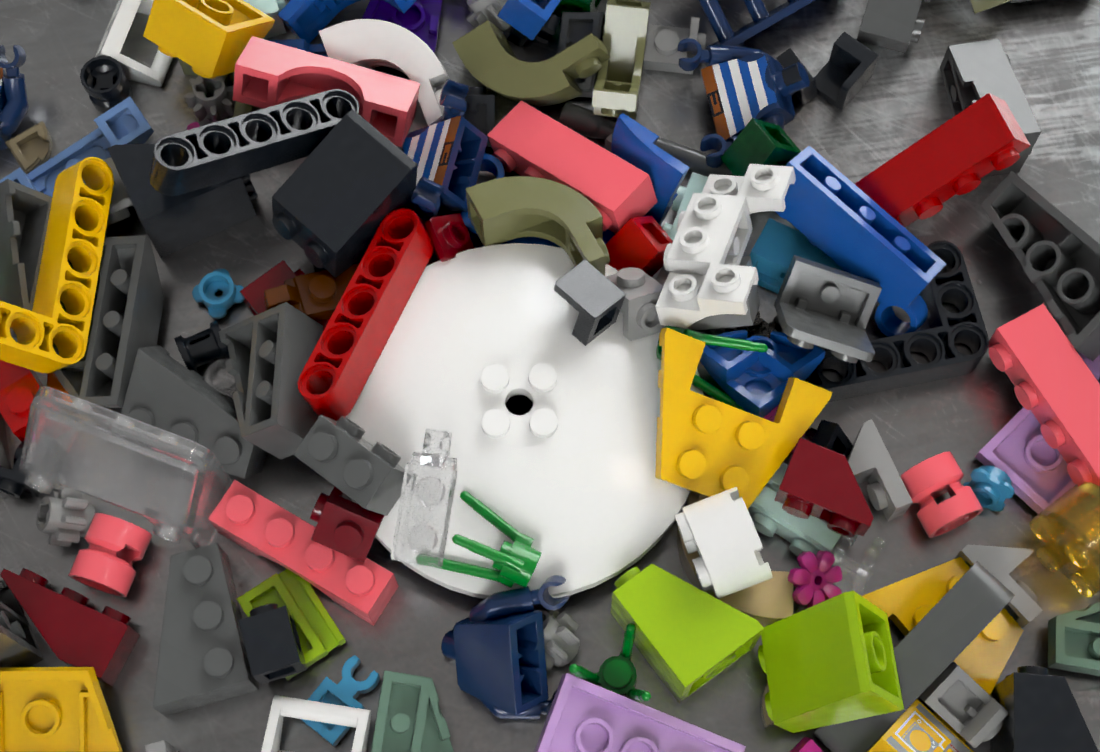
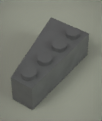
M1011 170L981 205L1008 247L1022 264L1023 270L1031 282L1035 284L1045 299L1046 305L1053 316L1062 325L1074 348L1091 361H1094L1100 355V244Z

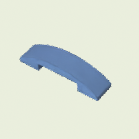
M129 96L94 119L99 128L28 174L21 168H18L1 179L0 183L9 179L53 197L56 178L63 170L88 157H97L102 160L110 158L111 156L107 148L114 145L144 144L153 134L154 130Z

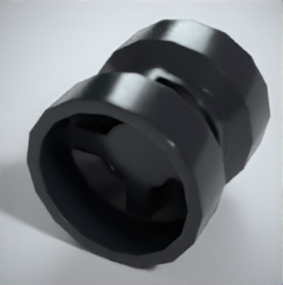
M110 56L94 57L86 62L81 69V83L98 111L105 113L129 96L132 98V87L125 77L122 66L116 59Z

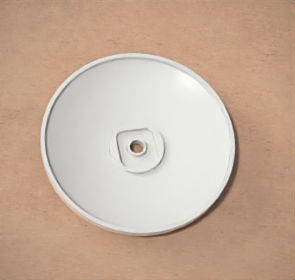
M525 243L489 245L457 253L455 258L442 262L439 260L426 266L351 412L346 416V418L366 431L362 436L363 439L373 446L379 442L401 457L398 465L414 476L387 516L384 515L376 534L377 540L405 566L424 578L449 590L472 597L486 599L494 593L523 586L514 583L512 588L497 581L435 568L434 566L418 562V556L424 554L497 570L492 567L493 560L469 551L452 541V537L455 534H459L498 551L504 540L511 544L514 543L460 498V494L463 491L469 492L477 500H480L517 531L534 539L531 548L542 552L527 586H529L530 591L540 589L549 577L554 575L562 576L566 579L564 584L548 587V592L553 598L573 595L596 587L619 575L639 561L669 530L676 520L674 515L681 512V508L684 507L691 492L655 478L657 417H660L661 391L658 388V370H661V360L657 358L656 350L660 332L639 339L628 340L623 335V312L620 311L614 324L586 346L572 335L579 312L554 291L556 281L575 267L569 255L560 247ZM608 264L605 265V277L617 274L618 270ZM698 368L695 373L697 376H699ZM691 384V391L704 395L702 390ZM514 395H524L532 401L533 407L524 415H514L506 408V402Z

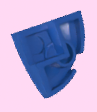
M622 113L619 115L614 127L611 153L650 175L658 202L645 216H653L661 226L678 195L676 192L690 167L656 146L655 144L659 138L658 135Z
M746 330L731 331L717 335L764 343L768 346L766 352H756L705 344L700 359L701 364L711 377L746 412L762 418L780 404L788 378H798L805 381L825 357V350L816 345H814L813 349L799 347L791 343L787 339V335L782 332L772 331L770 338L765 336H751L747 338L748 332Z

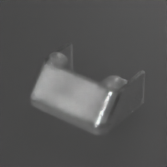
M40 386L31 402L19 471L26 477L24 484L45 494H51L53 488L63 490L66 486L146 517L150 523L155 525L153 530L155 535L179 544L182 538L189 540L195 549L212 543L217 530L208 518L233 481L211 450L190 439L51 387Z

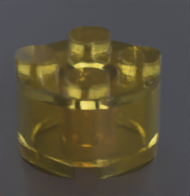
M1084 482L1079 487L1076 484L1035 516L1030 521V527L1041 546L1036 551L1040 562L1053 573L1060 570L1072 581L1074 587L1083 596L1090 598L1100 591V487L1091 482Z

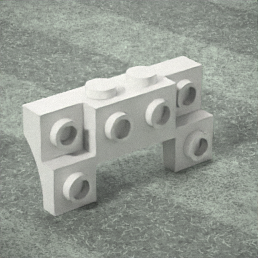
M749 164L745 176L709 174L702 193L692 194L686 211H681L679 215L675 238L672 244L669 243L666 246L664 252V268L666 271H669V274L655 305L660 325L688 328L696 321L709 316L720 314L746 315L748 311L746 301L752 285H757L759 281L756 267L739 265L753 230L750 214L765 211H785L784 199L789 185L794 184L796 181L794 167Z

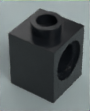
M278 604L262 605L252 609L249 612L250 617L238 620L252 676L261 685L308 670L294 617L286 606L278 607Z

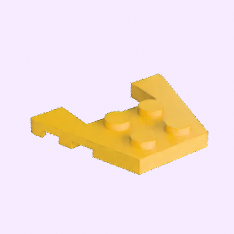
M662 328L659 335V346H662L661 370H658V388L661 391L660 417H657L655 478L705 497L737 487L739 498H743L748 509L796 446L799 438H802L831 399L833 392L798 378H788L774 421H769L691 391L690 387L706 343L670 328Z
M958 557L865 594L862 597L887 613L888 618L906 636L962 578L970 567L961 557ZM1003 608L953 662L991 695L1024 630L1008 611ZM935 711L933 712L947 727H949L963 742L966 743V740L957 731H955Z
M0 667V752H123L94 667Z

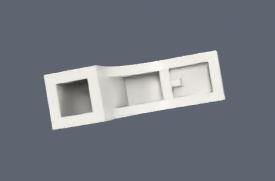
M378 19L345 21L319 31L329 58L368 69L374 67L392 68L405 74L411 81L420 83L418 101L428 126L443 115L444 106L439 103L442 89L436 91L435 87L444 84L450 78L434 52L417 35L402 26Z

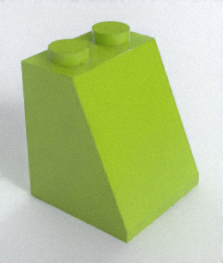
M650 564L642 571L637 566L633 567L614 583L617 589L612 593L610 613L624 631H626V626L629 623L635 624L634 645L679 704L754 648L764 630V627L755 618L654 564Z
M855 591L844 592L764 627L761 633L762 645L758 647V658L763 671L767 674L769 692L765 694V706L769 718L774 721V725L791 733L904 710L887 613Z

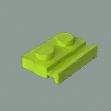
M288 569L279 574H274L237 598L247 617H250L249 612L252 609L262 605L278 604V607L286 606L294 617L307 668L328 655V652L337 646H342L346 643L345 638L309 582ZM293 674V675L287 676V677H285V678H286L287 680H290L291 678H293V677L296 676L297 674Z

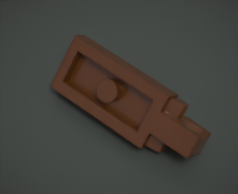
M359 263L353 264L337 278L327 270L294 276V278L285 280L284 285L264 290L266 311L287 302L316 322L330 319Z

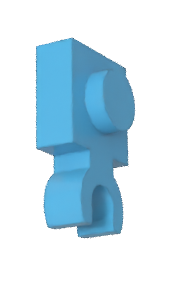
M354 655L344 663L342 680L338 684L326 676L308 700L365 709L356 698L360 694L372 691L378 685L380 675L374 670L366 680H354L353 673L361 663L360 659ZM300 719L334 747L351 728Z

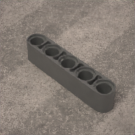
M977 561L893 649L904 710L820 727L813 734L831 752H867L1015 595Z

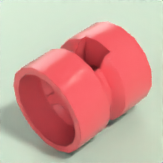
M950 451L930 457L900 476L913 504H919L920 506L916 515L929 538L937 537L956 529L978 516L984 510L972 488L961 485L960 481L964 474ZM948 492L950 498L937 504L934 499Z
M95 513L85 535V540L89 546L87 549L78 551L68 576L88 587L125 598L137 573L132 564L143 559L152 535L145 529L123 519L103 513Z

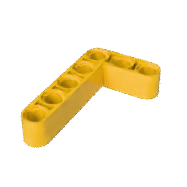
M85 158L63 170L56 178L33 309L30 311L0 301L1 361L49 374L77 363L84 357L114 185V176L111 168L100 158ZM68 259L72 263L73 269L69 265ZM60 300L64 303L66 312L62 308ZM10 328L16 333L17 342L12 338ZM53 342L58 348L59 355L55 352L53 348Z

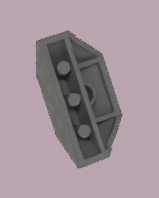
M146 235L105 237L86 352L79 362L53 372L70 395L75 406L80 409L122 408L138 348L157 345L164 295L151 240ZM56 346V353L59 355V351Z

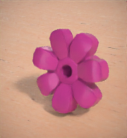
M820 550L815 556L811 551H804L798 555L797 561L801 568L791 569L788 575V581L797 587L792 594L797 604L807 605V608L842 594L841 589L833 585V583L842 580V571L840 566H832L835 557L831 552Z

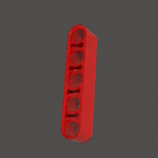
M410 209L394 210L386 215L381 222L297 382L298 390L318 416L324 415L338 421L341 416L346 417L351 412L432 256L434 249L432 240L417 214Z

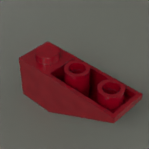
M3 568L0 576L57 658L70 667H94L97 679L113 687L140 636L128 625L131 618L108 606H105L102 613L87 607L89 598L69 588L64 587L60 594L45 588L49 581L25 568L22 569L19 575Z

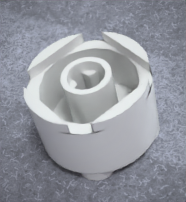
M737 487L682 507V512L674 515L688 554L695 551L699 554V557L693 559L692 562L704 592L712 596L715 595L717 599L773 578L769 563H764L759 552L763 549L762 543L743 498H739Z

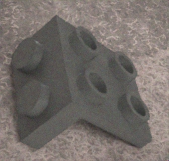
M793 255L774 302L782 330L787 335V339L791 343L805 349H813L814 345L829 349L832 355L845 362L857 363L858 359L872 362L875 350L865 332V328L882 290L881 285L878 282Z

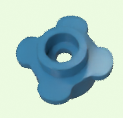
M216 269L201 279L200 283L193 288L192 296L196 302H202L208 308L210 317L221 319L226 316L227 309L233 304L244 301L240 293L244 287L235 285L226 269ZM219 290H220V291H223V295H222V296H220V297H216V296H215V293H216L217 291H219Z
M981 466L972 470L970 474L971 481L963 484L972 488L982 507L995 512L1002 511L1005 507V499L1012 498L1015 493L1010 477L1004 471L994 466Z

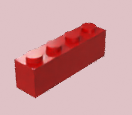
M988 93L856 182L855 185L903 227H907L917 219L924 220L940 212L943 209L942 203L954 195H964L976 189L981 184L980 179L994 169L997 171L1003 170L1019 160V153L1031 145L1006 101Z

